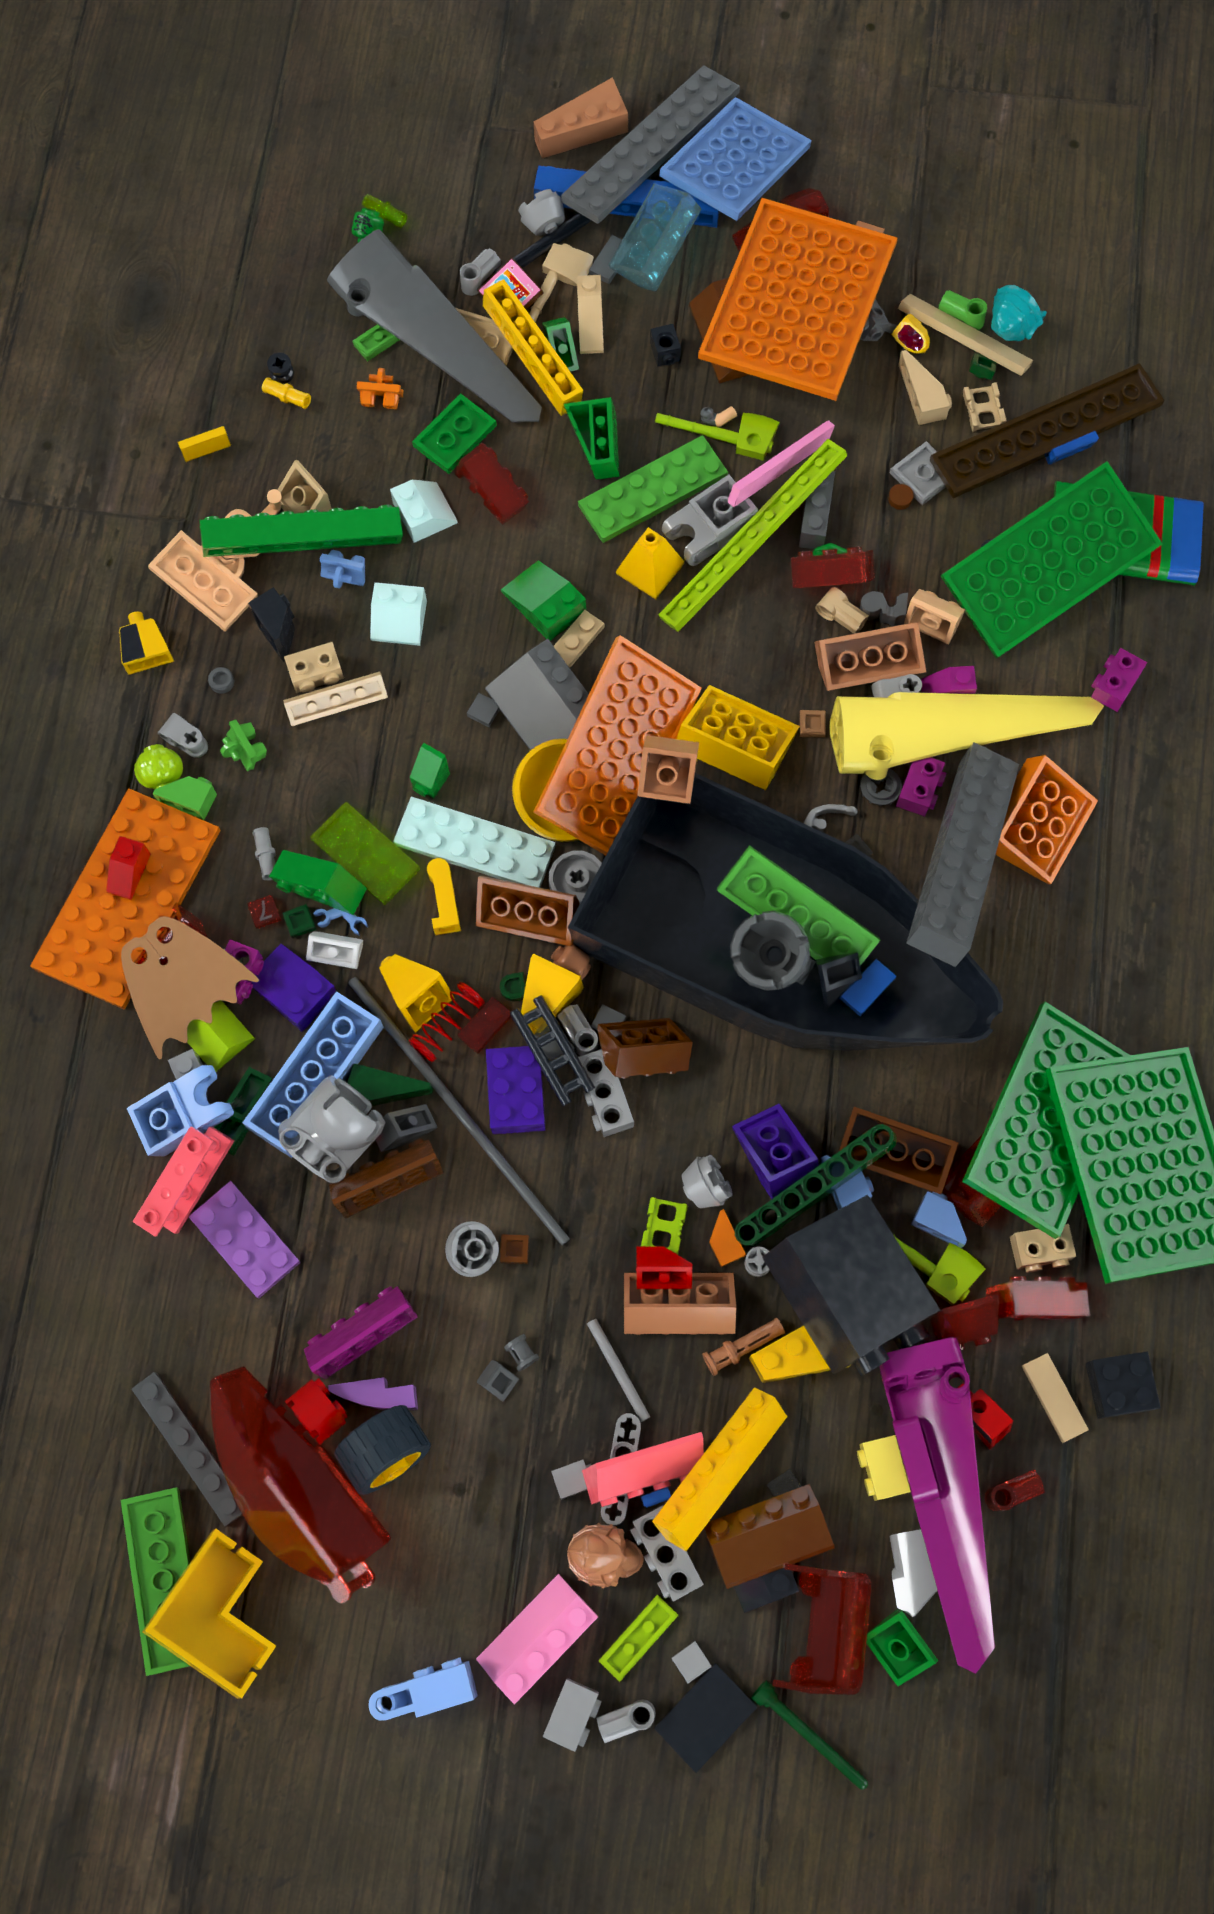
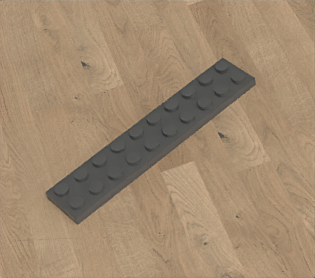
M703 65L561 195V202L599 224L739 94L740 85Z

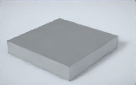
M927 441L890 468V474L900 484L909 486L913 491V497L921 505L925 504L946 487L930 462V456L937 451Z

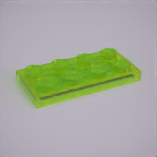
M347 802L310 836L311 840L362 883L384 906L420 871L418 864Z

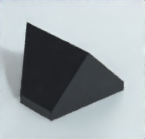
M858 952L816 959L825 1011L857 980L862 979Z

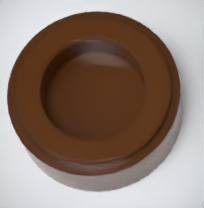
M897 484L890 489L888 501L893 508L903 510L911 505L913 491L909 486Z

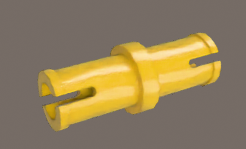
M266 378L262 384V391L264 393L278 397L281 402H290L303 409L308 408L311 402L310 394L294 389L291 384H282L271 378Z

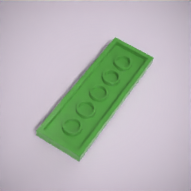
M702 435L579 500L578 506L602 543H605L715 484L727 476L728 471Z
M750 845L717 887L718 892L751 915H760L765 911H777L791 916L803 927L810 944V956L815 960L858 952L861 965L880 941V938Z
M176 1487L121 1500L146 1676L190 1666L142 1632L190 1564L180 1491Z

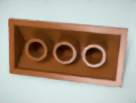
M479 876L476 926L572 946L574 941L568 926L580 902L577 896L573 894Z

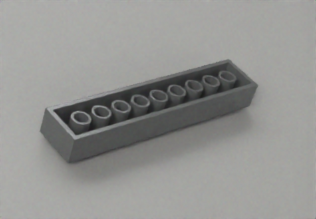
M973 742L959 762L906 943L954 967L959 964L971 949L1019 768L1018 763Z

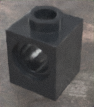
M669 324L650 329V345L657 367L679 362L681 346L674 325Z

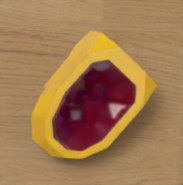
M911 313L905 316L893 331V337L906 350L917 354L925 353L930 344L927 330Z

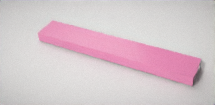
M829 420L733 484L728 503L733 507L737 506L814 453L827 439H830L835 425Z

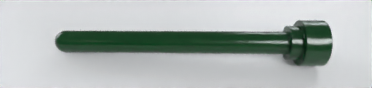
M765 1680L751 1698L760 1707L764 1705L766 1708L770 1707L853 1784L861 1790L866 1789L868 1786L867 1779L777 1698L778 1694L774 1691L775 1687Z

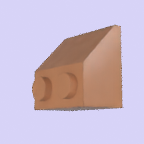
M646 735L637 796L690 804L699 742Z

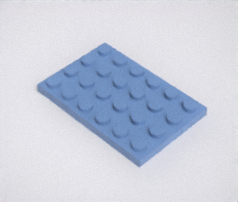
M735 97L660 169L659 176L738 221L810 148L812 140Z

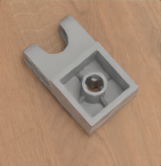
M729 474L689 500L688 505L663 522L662 532L668 539L675 540L682 536L693 538L684 550V559L691 566L701 563L722 549L758 512V508L749 497L735 507L728 503L733 484L736 483Z

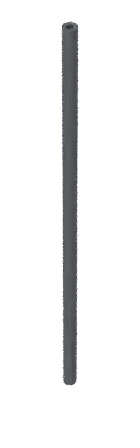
M352 978L348 982L351 988L373 1015L381 1020L386 1031L426 1080L431 1083L435 1091L562 1246L570 1240L568 1235L421 1055L409 1043L407 1038L358 978Z

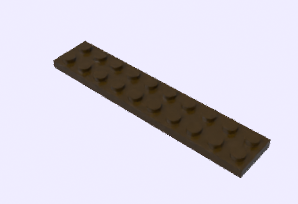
M1139 363L936 452L930 456V462L952 498H956L1048 457L1049 452L1058 446L1093 431L1100 434L1162 406L1165 400Z

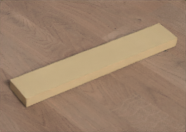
M912 294L904 298L898 309L906 314L911 313L924 324L1020 376L1030 368L1033 362L1032 359Z

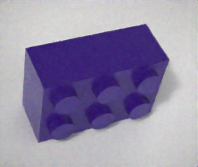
M522 1046L486 1049L489 1115L492 1134L546 1131L542 1069L530 1048Z

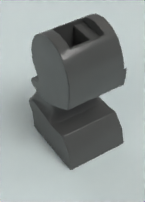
M868 592L862 597L859 609L869 615L868 621L879 618L880 623H887L892 627L903 625L907 611L908 593H902L897 596L895 605L889 607L883 593Z

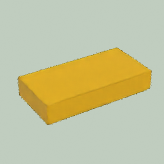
M224 426L178 442L185 462L231 446Z

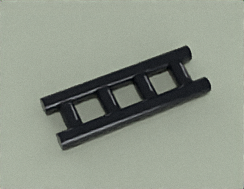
M540 995L533 999L536 1008L522 1015L519 1008L509 1014L562 1106H565L572 1102L568 1095L569 1093L580 1087H583L585 1092L588 1093L595 1089V1086L545 999ZM543 1017L550 1031L536 1038L528 1024ZM556 1040L563 1054L549 1061L541 1047ZM569 1063L577 1077L562 1084L555 1070Z

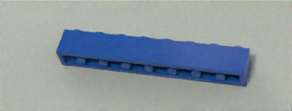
M538 165L534 185V199L536 198V193L546 189H551L553 193L556 191L557 195L561 197L586 172ZM646 179L609 214L717 228L720 211L670 182ZM563 203V208H570Z

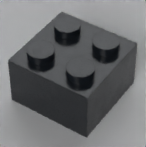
M1148 1351L1096 1359L1085 1363L1097 1419L1153 1411L1161 1408Z

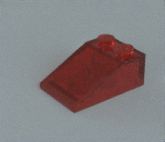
M991 1295L939 1311L930 1319L936 1339L957 1338L961 1351L965 1350L964 1344L975 1342L977 1347L991 1343L990 1337L998 1334V1295Z

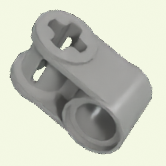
M908 674L892 679L879 680L873 683L871 688L874 697L888 698L891 694L898 692L920 693L922 681L918 676Z
M172 713L158 731V735L172 746L181 749L191 757H202L208 750V743L202 736V733L175 713Z

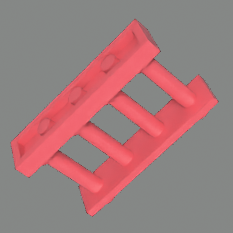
M190 1126L133 1222L155 1237L163 1226L174 1234L179 1233L234 1143V1140L214 1127H209L205 1134Z

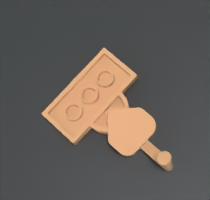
M272 489L268 492L267 499L270 504L261 513H268L269 515H277L279 513L282 495L277 489ZM235 509L232 510L225 518H229L230 516L236 514L244 515V517H249L251 515L244 510ZM182 530L148 565L153 573L225 632L249 607L248 603L258 597V593L240 578L244 573V557H256L260 553L203 557L202 545L197 544Z

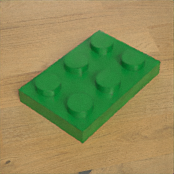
M460 393L412 441L413 447L449 474L497 426V422Z

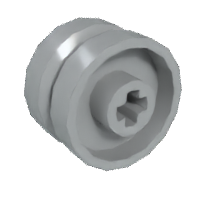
M570 851L562 854L554 861L549 871L550 890L576 895L581 903L602 862L593 854L585 851Z

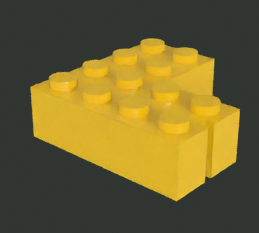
M214 1529L142 1632L228 1693L240 1699L257 1676L255 1672H249L250 1669L260 1670L276 1645L229 1613L263 1561L243 1547L237 1549L235 1553L231 1552L230 1550L234 1549L237 1543L219 1530Z

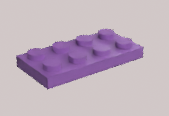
M231 1181L189 1216L192 1222L258 1299L301 1263Z

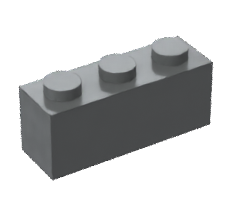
M832 471L806 498L799 547L815 549L824 545L835 471Z

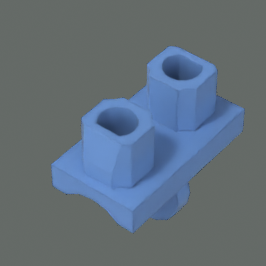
M331 550L328 555L322 553L320 557L321 577L332 579L334 588H341L343 582L363 587L365 583L364 557L355 555L351 560L343 558V554L340 551Z

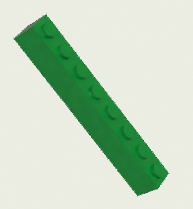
M381 505L378 508L371 509L359 506L353 510L333 508L326 512L312 509L304 513L295 514L292 511H284L279 515L258 513L255 516L244 517L241 514L232 515L229 518L208 516L204 520H199L203 557L401 544L403 535L399 507H392V505Z

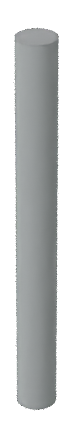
M597 1319L588 1322L587 1325L640 1422L650 1418V1415Z

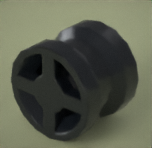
M275 353L269 357L267 366L272 380L282 384L291 381L294 371L288 355Z

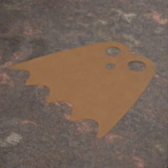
M163 916L156 919L149 925L148 931L143 937L131 939L123 946L121 951L122 967L134 1007L158 1059H162V1047L166 1039L173 1038L187 1043V1027L192 1020L199 1019L206 1023H212L211 1008L214 1002L224 1000L230 1003H237L235 988L237 982L241 980L259 981L257 976L216 943L186 924L170 917ZM161 927H169L172 930L173 938L169 943L163 944L158 941L157 931ZM137 947L144 948L147 952V960L142 964H136L131 959V953ZM160 956L168 958L167 965L160 964Z

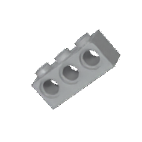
M602 1049L578 1057L595 1086V1089L588 1093L583 1091L587 1106L593 1105L596 1115L591 1117L596 1131L601 1130L603 1137L633 1128L634 1120L620 1080L605 1066ZM597 1063L602 1067V1070L597 1074H592L587 1070L588 1066ZM600 1088H607L611 1094L609 1097L602 1099L596 1095V1092ZM616 1113L619 1116V1120L613 1124L608 1123L604 1119L606 1114Z
M662 1505L633 1521L635 1528L630 1531L638 1546L642 1543L644 1544L648 1552L644 1558L651 1572L658 1571L662 1580L657 1584L664 1598L666 1599L670 1596L674 1602L704 1584L687 1551L667 1541L661 1532L655 1537H649L644 1533L643 1526L645 1522L653 1520L663 1508ZM662 1546L670 1547L674 1554L673 1559L666 1564L661 1563L657 1558V1551ZM677 1572L683 1573L687 1578V1584L681 1590L674 1589L670 1583L672 1575Z

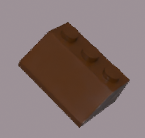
M670 1018L598 1024L597 1029L604 1064L615 1077L652 1076L655 1073L674 1074L678 1071H687L689 1068L693 1042Z

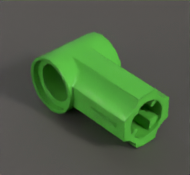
M949 290L943 295L939 309L976 330H980L985 323L987 304L982 299L973 298L969 300Z

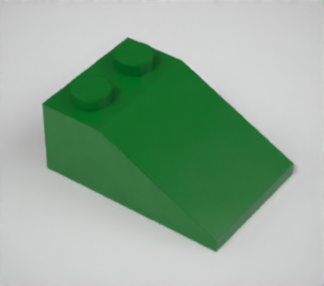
M539 560L501 589V592L549 641L574 623L582 612L586 610L585 597L568 580Z

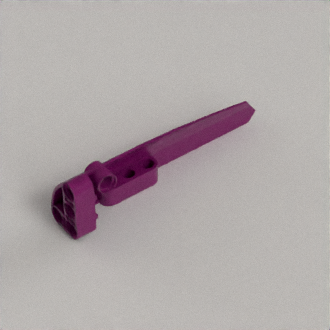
M946 1338L888 1352L887 1355L890 1359L880 1365L879 1370L958 1666L976 1674L995 1649L971 1408L970 1378L966 1371L957 1338ZM958 1377L965 1384L961 1388H953L949 1381L952 1378Z

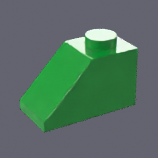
M565 317L543 322L542 326L546 339L570 372L579 370L570 322Z
M423 743L411 772L410 780L416 793L423 797L428 795L434 799L449 777L450 772L446 755Z

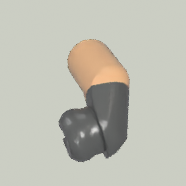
M732 406L721 413L713 412V409L710 407H705L700 412L701 420L704 424L721 427L737 417V413Z

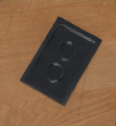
M714 1663L654 1729L697 1773L751 1715L757 1706Z

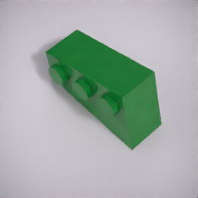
M611 397L564 404L568 418L595 479L620 477L616 411Z
M286 850L282 851L269 875L277 883L276 887L283 892H294L304 898L315 900L351 915H354L367 890L362 883L338 863Z

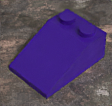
M282 944L265 959L259 975L255 974L259 981L251 983L253 984V989L301 1032L323 1011L336 993L334 985Z
M780 1104L732 1126L759 1181L771 1199L819 1166L818 1158Z

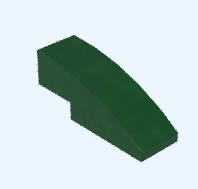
M248 1067L226 1102L231 1104L234 1114L214 1127L234 1140L228 1151L233 1156L249 1131L242 1122L273 1080L271 1077L251 1067Z

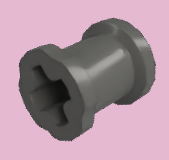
M524 1334L510 1341L504 1347L506 1352L509 1351L518 1364L517 1370L519 1372L540 1358L538 1354L532 1352L525 1341L526 1336Z

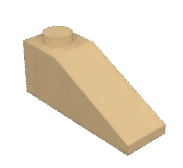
M577 276L580 354L604 353L601 276Z
M907 350L901 351L898 365L918 424L922 425L947 419L948 411L952 407L950 395L946 394L943 385Z

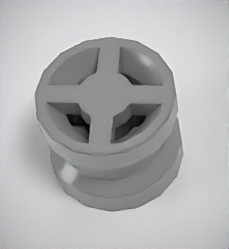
M755 1247L747 1253L744 1265L750 1275L761 1277L769 1272V1268L762 1258L769 1250L764 1247Z

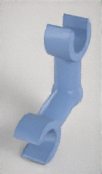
M335 908L328 911L318 909L313 913L315 917L320 915L326 916L323 922L317 924L321 928L328 926L331 920L341 916L347 920L351 930L356 935L360 936L355 929L357 923H363L368 928L364 918Z

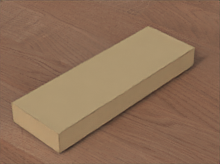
M1048 1353L1022 1365L1062 1443L1089 1430Z

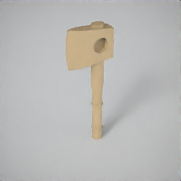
M553 243L542 265L543 273L547 274L541 286L544 294L535 301L529 313L534 322H536L539 314H541V310L557 280L577 286V276L588 275L594 256L572 248L568 244L559 245Z

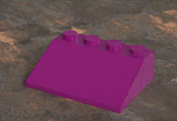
M391 1286L384 1289L378 1294V1300L372 1304H369V1302L362 1304L355 1309L354 1312L356 1314L348 1320L345 1318L338 1320L331 1326L332 1330L324 1336L320 1333L307 1342L309 1346L304 1349L309 1368L314 1374L326 1380L418 1318L398 1286L394 1289Z

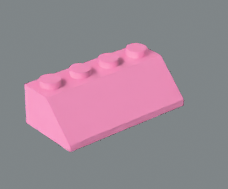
M558 1574L476 1660L493 1682L515 1705L598 1618V1615Z

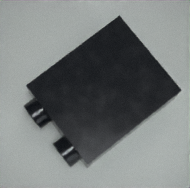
M868 1194L786 1237L762 1257L833 1375L854 1364L860 1376H864L890 1359L883 1345L892 1340L899 1350L919 1343L930 1336L922 1322L940 1310Z

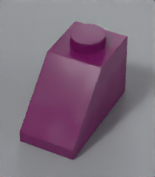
M974 666L948 667L920 679L922 681L921 693L975 694L977 690Z

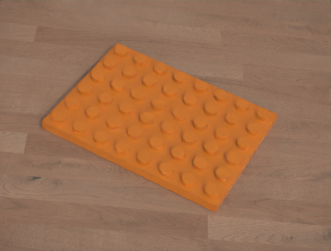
M762 198L699 350L698 359L836 401L897 244V237Z

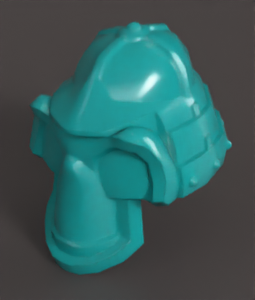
M1005 285L1000 289L998 288L994 296L991 327L1005 341H1022L1025 338L1029 340L1035 330L1043 324V319L1047 312L1040 311L1037 302L1026 290L1016 285Z

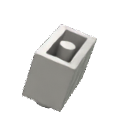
M567 1678L543 1737L574 1752L578 1745L584 1747L590 1732L585 1726L589 1716L596 1717L602 1702L597 1699L599 1692Z

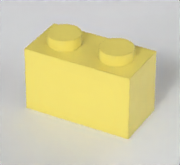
M895 1435L860 1444L861 1450L857 1451V1456L861 1468L865 1467L868 1478L864 1479L868 1496L873 1495L874 1501L911 1492Z

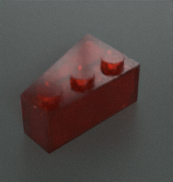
M862 546L849 547L847 552L837 553V549L822 550L820 555H813V551L798 552V557L791 558L793 588L865 583L875 580L873 550L862 551Z

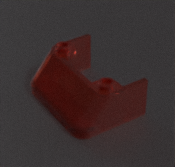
M785 1563V1570L801 1572L799 1577L801 1590L804 1595L812 1596L807 1655L797 1657L790 1668L791 1680H773V1686L810 1694H857L863 1682L871 1595L869 1576L859 1572Z

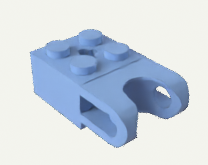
M202 1065L195 1068L176 1081L167 1083L127 1108L148 1156H166L176 1150L190 1126L204 1133L209 1127L218 1125L234 1114L230 1103L215 1102L210 1105L207 1101V1088L217 1079V1074L212 1065Z
M461 1657L442 1663V1669L434 1671L433 1666L413 1672L414 1678L378 1690L369 1699L371 1715L377 1720H388L415 1711L417 1718L474 1700L478 1694L469 1661L462 1663ZM384 1696L389 1697L392 1701L390 1710L383 1705Z

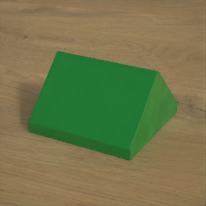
M895 1610L862 1637L897 1686L902 1685L938 1662L936 1656L902 1610Z

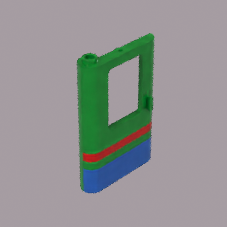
M1056 481L1054 497L1074 483ZM1128 491L1163 544L1119 575L1196 585L1201 566L1203 501Z

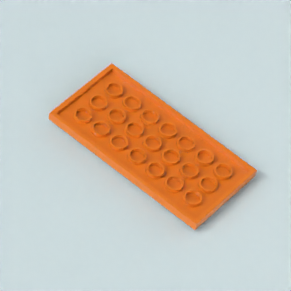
M621 635L616 637L533 813L606 856L638 797L643 746L646 735L677 739L681 724L692 710L702 688Z
M128 788L30 967L125 1010L131 995L121 961L123 946L135 937H143L147 933L149 925L159 917H175L219 835L220 828ZM119 836L144 843L151 853L132 900L107 893L106 891L109 860ZM161 927L157 931L159 942L162 941L169 927ZM141 947L135 948L131 953L132 961L136 964L144 963L147 960L146 950Z

